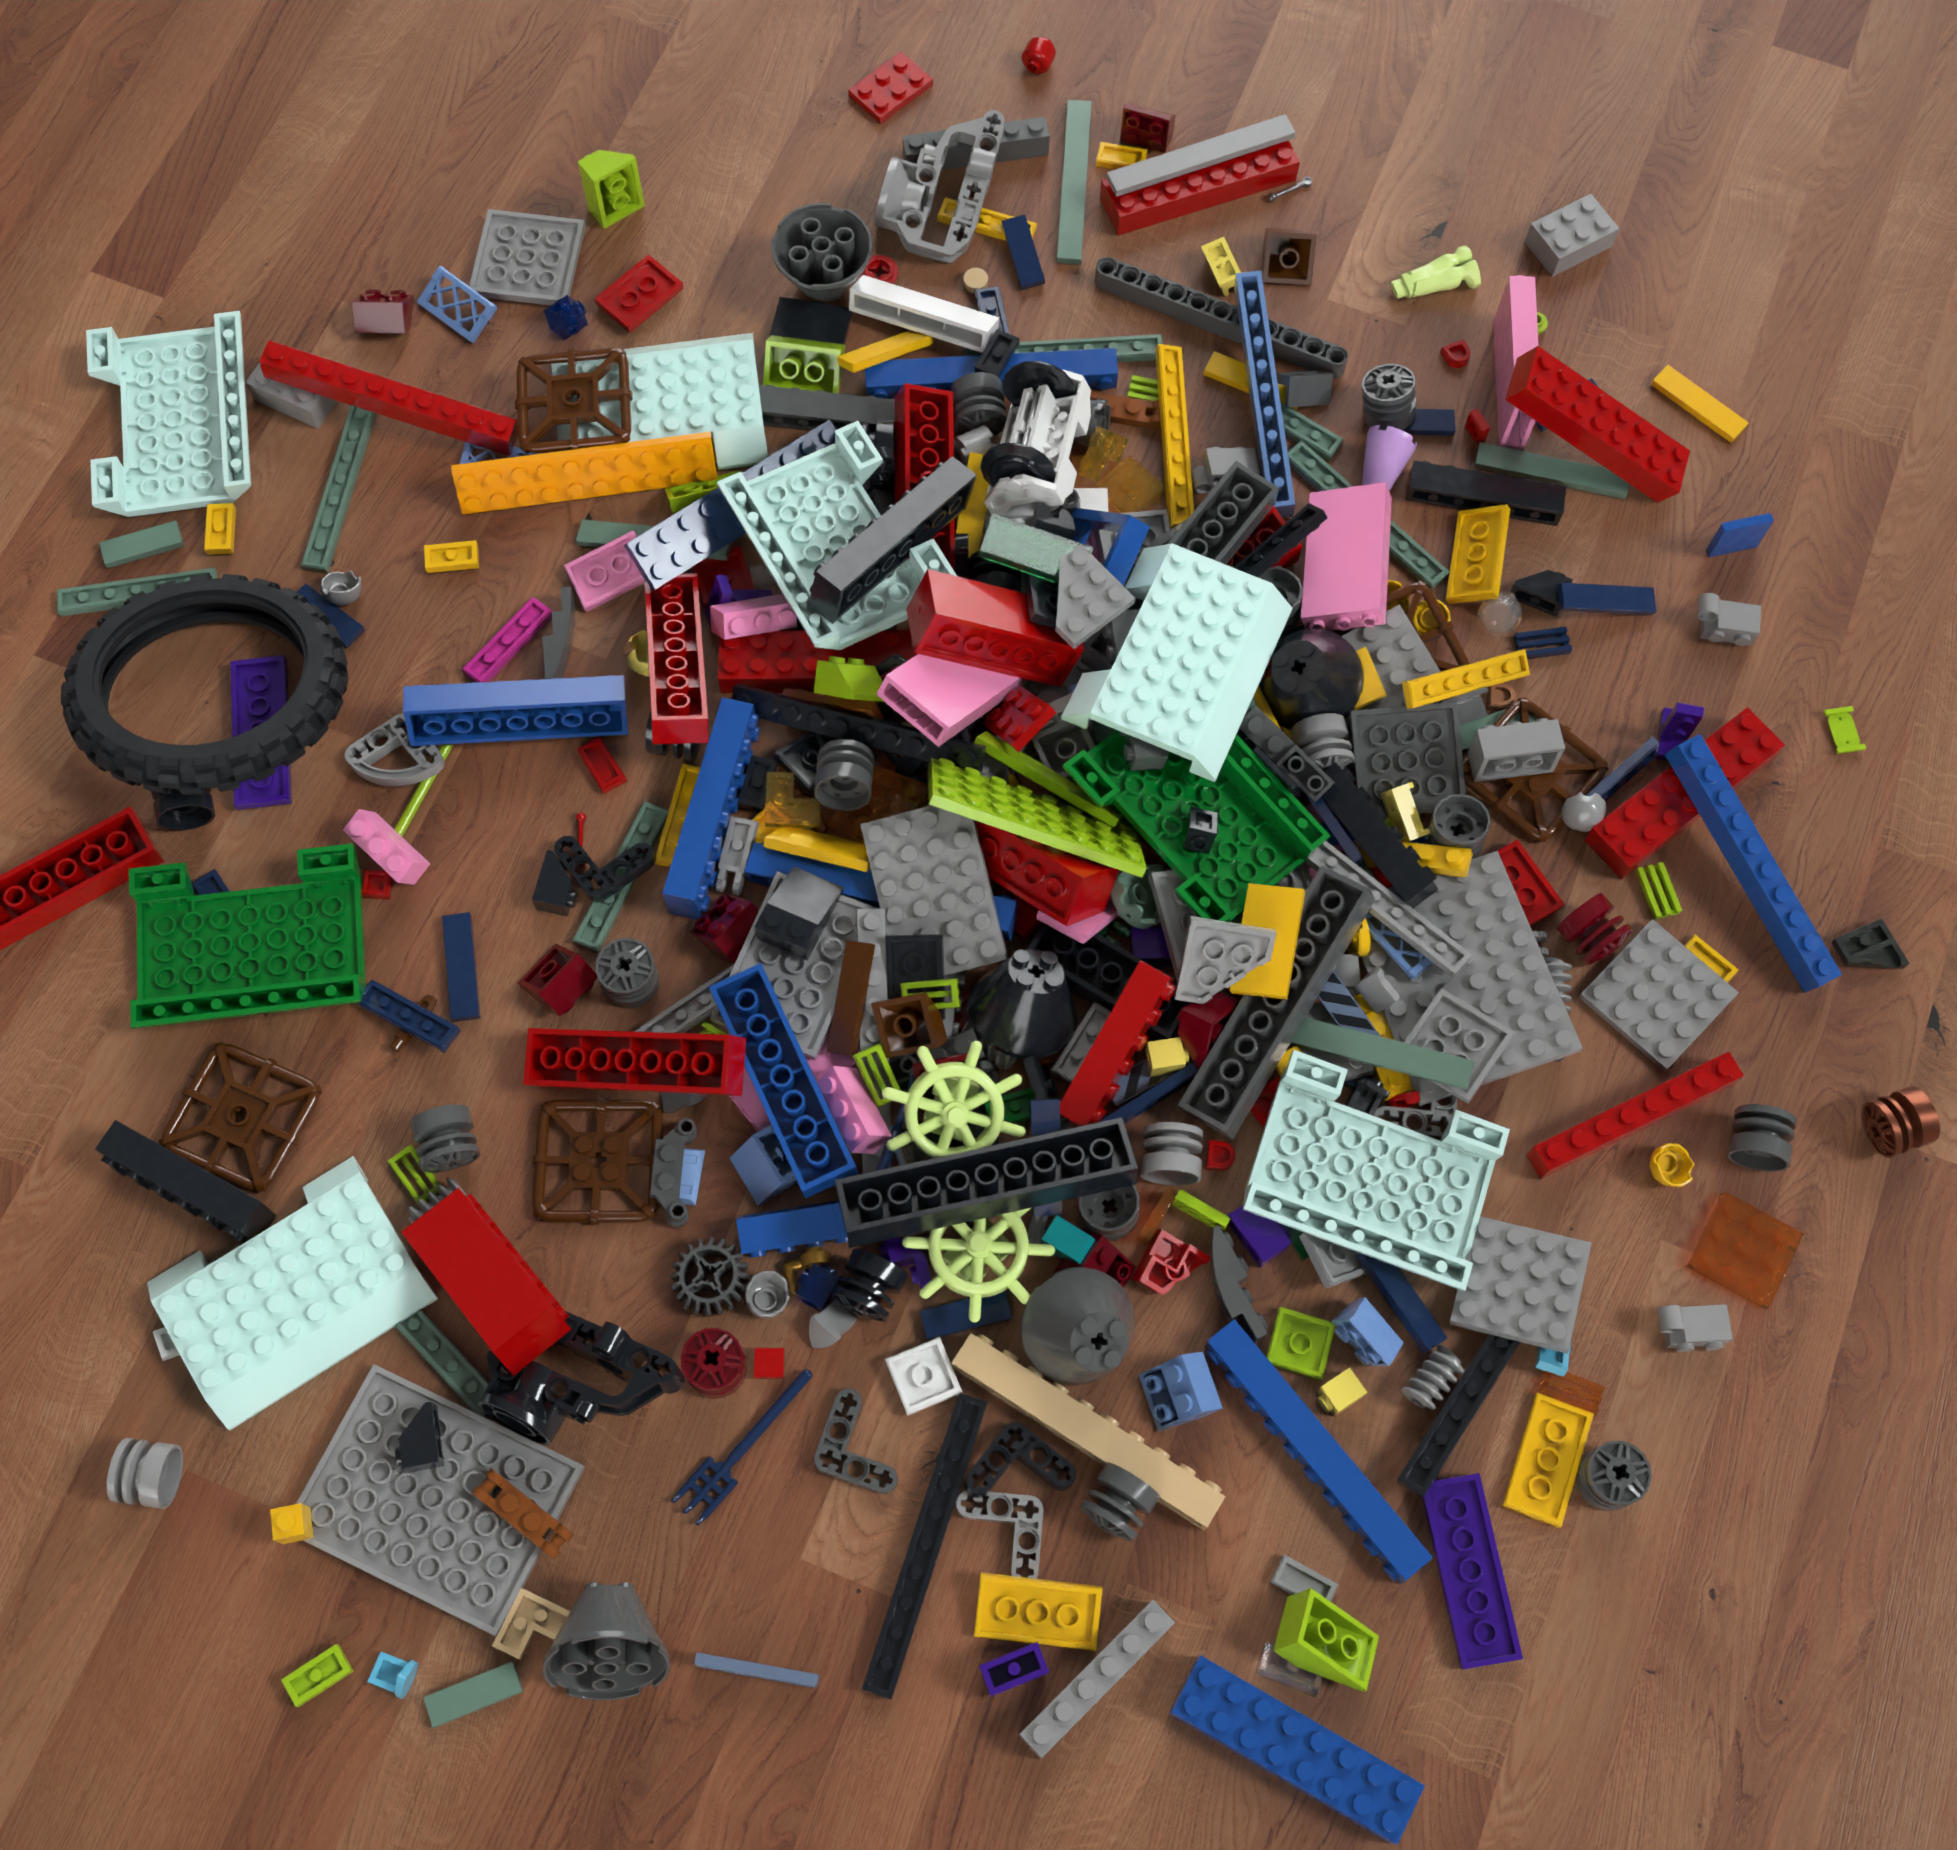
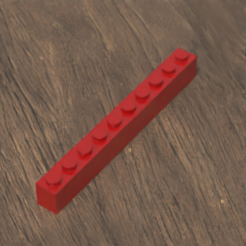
M268 340L259 360L265 378L508 456L511 455L518 437L516 419Z

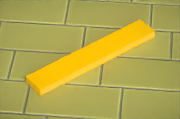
M1526 650L1513 651L1402 682L1407 709L1419 707L1483 687L1528 676L1530 671Z

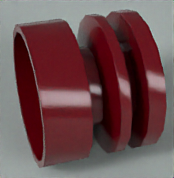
M1602 893L1595 895L1580 905L1556 928L1568 944L1579 939L1582 940L1575 952L1577 955H1581L1590 950L1582 959L1587 966L1608 957L1616 951L1633 931L1629 924L1623 925L1616 930L1624 920L1621 915L1611 920L1607 919L1614 906Z
M705 1328L693 1334L685 1343L681 1353V1368L691 1387L700 1395L711 1399L725 1398L736 1392L743 1384L747 1373V1359L738 1340L730 1332L719 1328ZM712 1355L714 1358H717L718 1364L716 1366H713L711 1363L709 1364L707 1359L709 1356Z

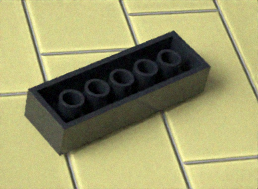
M1045 923L1027 948V950L1034 949L1055 953L1058 957L1057 961L1063 968L1070 991L1091 1004L1096 1002L1110 1011L1114 1008L1139 961H1143L1098 933L1082 944ZM1174 994L1169 1002L1164 1000L1159 1008L1163 1012L1155 1026L1150 1025L1145 1035L1152 1041L1174 1038L1179 1029V1012L1191 1002L1175 1000Z
M117 1120L113 1122L95 1148L103 1156L100 1161L110 1166L118 1174L124 1177L128 1176L141 1187L147 1190L151 1189L164 1200L179 1205L187 1213L195 1217L199 1216L207 1224L219 1231H225L230 1234L229 1236L242 1244L268 1229L276 1217V1214L258 1199Z

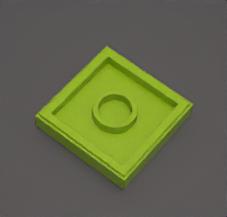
M1279 1307L1266 1358L1275 1368L1322 1381L1335 1325L1324 1319Z

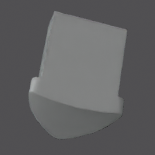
M1376 966L1355 986V990L1360 992L1376 1014L1394 1004L1400 998L1399 994L1384 977V971L1380 966Z
M835 1300L822 1312L811 1316L809 1337L812 1347L826 1348L833 1345L845 1332L853 1327L857 1319Z

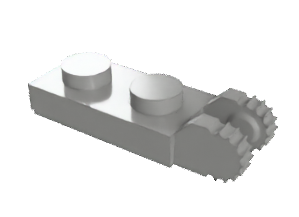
M734 816L730 817L718 869H720L716 883V890L718 892L725 891L728 882V872L736 873L732 894L741 895L745 882L744 869L756 839L759 827L758 821Z

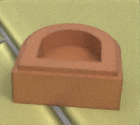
M1505 683L1489 686L1487 710L1502 711L1507 709L1516 699L1514 689Z

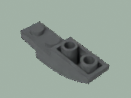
M1256 705L1244 716L1239 728L1314 802L1335 783Z
M974 1029L949 1038L939 1048L931 1049L929 1052L933 1059L968 1053L973 1041L981 1042L980 1037ZM983 1048L978 1059L985 1057ZM917 1052L889 1059L890 1068L900 1089L908 1086L910 1074L913 1073L912 1064L921 1062Z
M1218 1225L1211 1233L1209 1248L1211 1257L1210 1268L1215 1293L1228 1323L1234 1319H1240L1249 1337L1254 1343H1257L1267 1335L1266 1329L1268 1326L1262 1314H1256L1251 1305L1253 1299L1247 1288H1241L1240 1286L1248 1277V1267L1241 1256L1237 1257L1233 1251L1234 1243L1227 1231L1223 1232Z

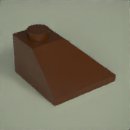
M1265 228L1262 258L1263 282L1311 285L1317 234L1292 229Z
M926 992L871 1003L886 1058L916 1053L921 1046L927 1047L928 1050L936 1049L948 1040L941 1012Z

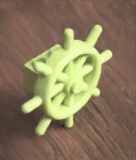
M979 1041L971 1043L965 1063L947 1062L936 1065L928 1048L925 1046L919 1047L917 1054L926 1071L915 1080L908 1093L886 1087L882 1091L884 1098L904 1104V1119L908 1130L890 1139L886 1143L887 1149L895 1151L914 1141L925 1154L932 1158H938L991 1146L1000 1132L1023 1137L1026 1133L1024 1127L1003 1121L1004 1104L1001 1096L1006 1091L1020 1085L1022 1077L1019 1074H1014L995 1084L985 1072L976 1067L982 1049V1044ZM934 1085L932 1094L935 1095L934 1100L922 1097L926 1090ZM979 1085H981L984 1088V1090L978 1093L980 1088ZM990 1101V1117L972 1112V1109ZM918 1108L925 1110L924 1122L918 1124ZM967 1124H975L985 1127V1129L974 1139ZM929 1132L939 1134L938 1144L930 1141L925 1134ZM952 1138L964 1143L963 1146L949 1147Z
M1031 1208L996 1215L1001 1219L995 1225L988 1217L974 1220V1228L972 1230L966 1223L952 1225L962 1236L961 1239L942 1238L947 1228L942 1227L931 1230L929 1238L907 1236L902 1241L905 1248L929 1249L930 1262L936 1276L920 1290V1296L923 1299H928L945 1284L954 1292L970 1297L969 1320L971 1322H978L980 1320L981 1300L983 1297L999 1294L1008 1288L1021 1303L1026 1305L1030 1294L1017 1279L1025 1268L1028 1255L1052 1256L1055 1253V1248L1050 1244L1029 1243L1026 1228L1020 1217ZM1009 1227L1015 1236L1016 1243L1009 1242L1002 1234ZM941 1250H947L942 1258ZM1009 1254H1016L1012 1265L1007 1269L1001 1262ZM990 1267L998 1278L982 1283L983 1278L987 1274L986 1269Z

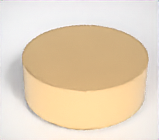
M971 268L965 272L964 287L967 291L974 293L976 289L987 288L988 275L983 269Z

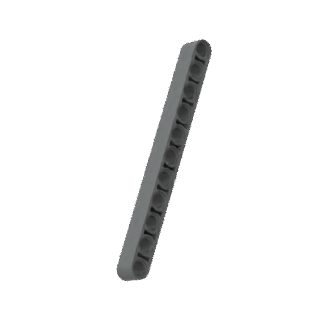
M1102 257L1097 261L1095 284L1101 290L1242 344L1237 306L1111 257ZM1268 318L1274 357L1309 371L1321 370L1333 374L1332 379L1342 377L1348 360V352L1345 348Z

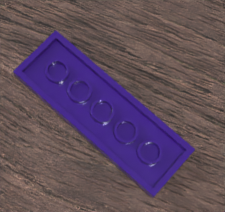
M284 655L230 661L232 737L260 725L273 716L288 701L287 659ZM282 764L275 768L274 775L255 782L253 778L240 782L241 788L234 789V806L237 810L292 804L291 765L285 767Z
M1480 1473L1435 1480L1422 1501L1460 1669L1465 1670L1522 1660L1521 1647Z

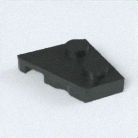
M1882 918L1837 937L1831 942L1845 966L1903 969L1910 964Z

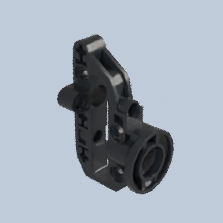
M565 1311L569 1315L565 1322L571 1330L555 1342L553 1346L556 1347L558 1344L571 1350L576 1356L603 1367L608 1374L611 1372L619 1379L628 1382L626 1389L617 1396H610L557 1373L535 1361L530 1362L516 1375L509 1377L511 1372L490 1349L487 1354V1361L492 1380L477 1404L488 1416L511 1431L536 1443L548 1446L554 1440L566 1417L584 1425L585 1422L591 1423L597 1413L616 1416L630 1415L664 1393L672 1394L679 1391L684 1385L685 1378L672 1358L658 1350L632 1340L629 1334L621 1327L607 1321L604 1322L603 1326H599ZM647 1361V1363L643 1367H641L643 1362ZM567 1391L562 1398L558 1399V1396L561 1393Z

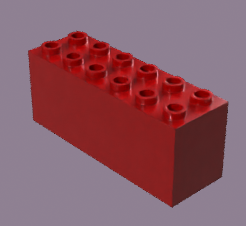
M927 569L906 608L914 653L1062 687L1084 651L1083 643L1073 649L1055 631V628L1031 622L1026 593Z
M975 820L990 879L1066 927L1105 911L1119 872L1118 869Z
M458 1187L401 1231L488 1347L513 1376L571 1330L565 1322L569 1315L471 1193L465 1196Z

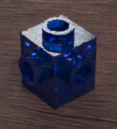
M568 295L558 299L544 310L551 331L564 340L577 334L581 329L589 325L585 316L587 312L584 305L579 300L575 301Z

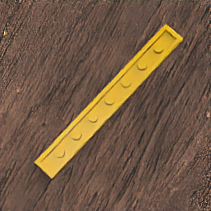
M1158 344L1155 348L1165 490L1167 514L1170 529L1191 516L1194 512L1182 347Z

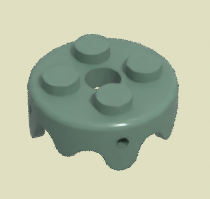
M1146 864V870L1142 878L1121 870L1118 872L1111 891L1113 904L1117 909L1118 915L1135 928L1147 929L1160 923L1148 878L1153 872L1165 871L1159 864Z

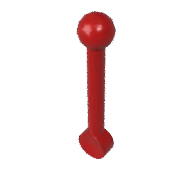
M580 812L576 815V821L578 822V843L583 848V824L586 821V815ZM585 863L580 864L578 867L584 866Z

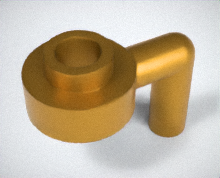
M820 1246L805 1249V1254H802L800 1258L783 1263V1275L787 1281L789 1296L798 1295L795 1271L801 1269L813 1270L829 1266L830 1257L828 1251H823Z

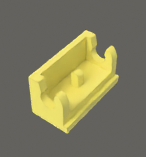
M1222 237L1201 246V249L1223 294L1228 296V290L1235 285L1236 273H1241L1225 238Z
M1413 782L1380 793L1392 826H1395L1404 837L1401 842H1408L1430 834L1429 828H1423L1410 792V788L1414 787Z

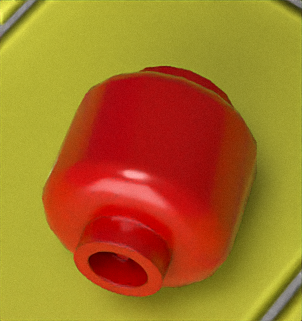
M1034 37L1028 42L1022 53V63L1030 73H1046L1055 59L1056 50L1048 38Z

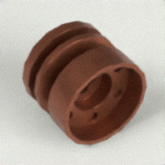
M1915 1086L1893 1092L1890 1096H1881L1877 1100L1867 1101L1862 1106L1861 1117L1864 1130L1872 1146L1885 1158H1893L1900 1153L1908 1152L1911 1148H1920L1934 1143L1939 1138L1940 1123L1936 1110L1927 1095Z

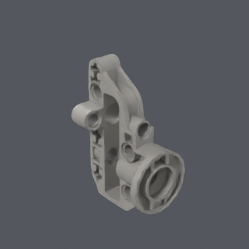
M990 110L982 118L950 126L936 147L925 144L924 149L921 148L917 164L892 157L881 189L874 226L896 232L906 251L952 264L968 250L973 239L984 199L989 189L1004 129L1005 119L1002 113L997 110ZM991 124H995L993 134L989 133ZM954 142H962L973 147L944 246H939L923 241L922 236L948 148ZM987 145V146H989L992 150H991V151H987V150L981 149V146ZM928 176L931 178V181L923 182L920 178ZM971 191L976 192L973 201L969 200ZM910 221L916 222L918 226L916 228H910L906 224ZM959 232L964 233L961 242L957 241Z

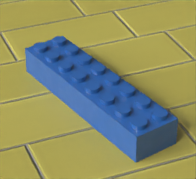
M624 675L404 686L403 714L410 746L628 735Z
M723 697L721 699L662 893L669 914L698 920L703 912L708 911L710 905L708 893L710 887H715L718 872L715 870L717 863L720 862L730 817L732 814L737 813L739 800L737 795L744 783L746 776L744 774L745 768L748 766L753 755V750H751L753 742L757 743L760 736V727L757 726L758 715H755L754 705L751 703Z
M757 964L709 986L730 1035L746 1038L744 1066L805 1199L834 1186L837 1179L859 1174L762 964Z
M1201 1655L1196 1658L1168 1713L1389 1844L1398 1845L1425 1787L1424 1784Z

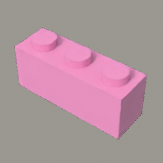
M783 594L710 606L711 632L725 640L797 627V616Z
M358 809L343 829L356 844L398 883L415 885L430 865L417 850L376 812Z
M832 1066L817 1081L837 1127L851 1153L875 1154L892 1137L857 1068Z

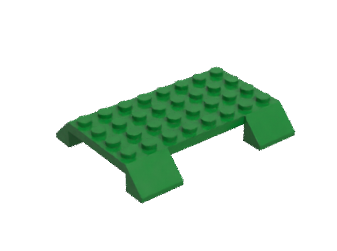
M1118 730L1090 751L1086 752L1083 749L1062 766L1099 808L1113 804L1181 878L1184 883L1176 888L1175 892L1201 918L1231 922L1244 912L1249 883L1277 885L1308 859L1330 837L1328 832L1237 734L1215 782L1189 772L1192 761L1169 751L1163 769L1130 771L1129 761H1125L1123 753L1124 744H1126L1125 738L1120 735ZM1190 807L1218 813L1217 835L1209 854L1183 848Z
M354 844L298 849V876L303 883L194 895L188 867L185 862L130 868L129 895L136 901L137 1000H130V1027L137 1029L360 1003L366 988L362 879Z

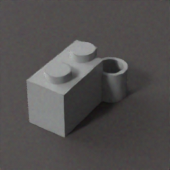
M1241 446L1235 448H1206L1202 456L1204 466L1196 467L1191 471L1194 491L1197 494L1209 493L1235 461L1260 475L1255 448H1244Z
M1713 593L1701 594L1698 596L1697 618L1700 620L1699 638L1708 639L1711 642L1723 641L1735 643L1738 646H1752L1760 634L1761 606L1720 600V597Z
M1727 1304L1688 1307L1668 1305L1657 1308L1660 1332L1664 1333L1666 1348H1676L1677 1352H1689L1695 1350L1694 1347L1705 1346L1707 1351L1723 1349V1345L1733 1340Z

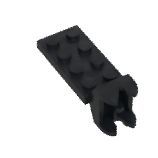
M1043 502L1037 504L1031 522L1022 537L1016 540L1013 549L1014 557L1022 560L1030 621L1055 628L1060 559L1068 552L1075 533V525L1072 516L1067 510L1061 509L1057 514V518H1054L1050 515L1049 508Z

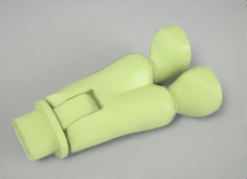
M1466 245L1458 247L1454 254H1444L1422 267L1401 274L1399 279L1390 282V286L1396 299L1404 296L1409 299L1412 296L1419 297L1438 291L1455 289L1462 280H1465L1468 287L1474 289L1480 286L1481 277L1476 260H1472L1471 250Z

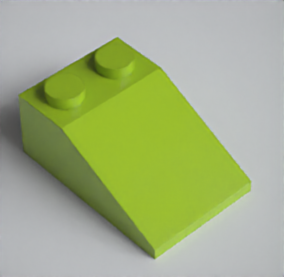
M1309 1588L1287 1597L1273 1651L1298 1668L1364 1692L1367 1691L1379 1635L1318 1592Z

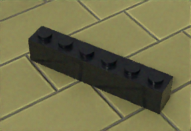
M1413 461L1408 476L1405 500L1460 510L1507 504L1510 508L1509 518L1557 526L1564 513L1566 486L1532 481L1528 478L1508 477L1504 474L1484 473L1475 469H1461L1452 465L1432 464L1428 461Z
M1335 762L1324 772L1335 783L1321 798L1403 900L1414 909L1438 890L1433 882L1437 877L1427 865L1424 868L1419 865L1417 861L1420 859V856L1411 845L1406 848L1401 843V840L1404 839L1403 835L1395 826L1388 827L1384 822L1388 817L1379 806L1373 808L1370 805L1371 796L1362 786L1357 789L1352 783L1356 778L1347 767L1341 769Z

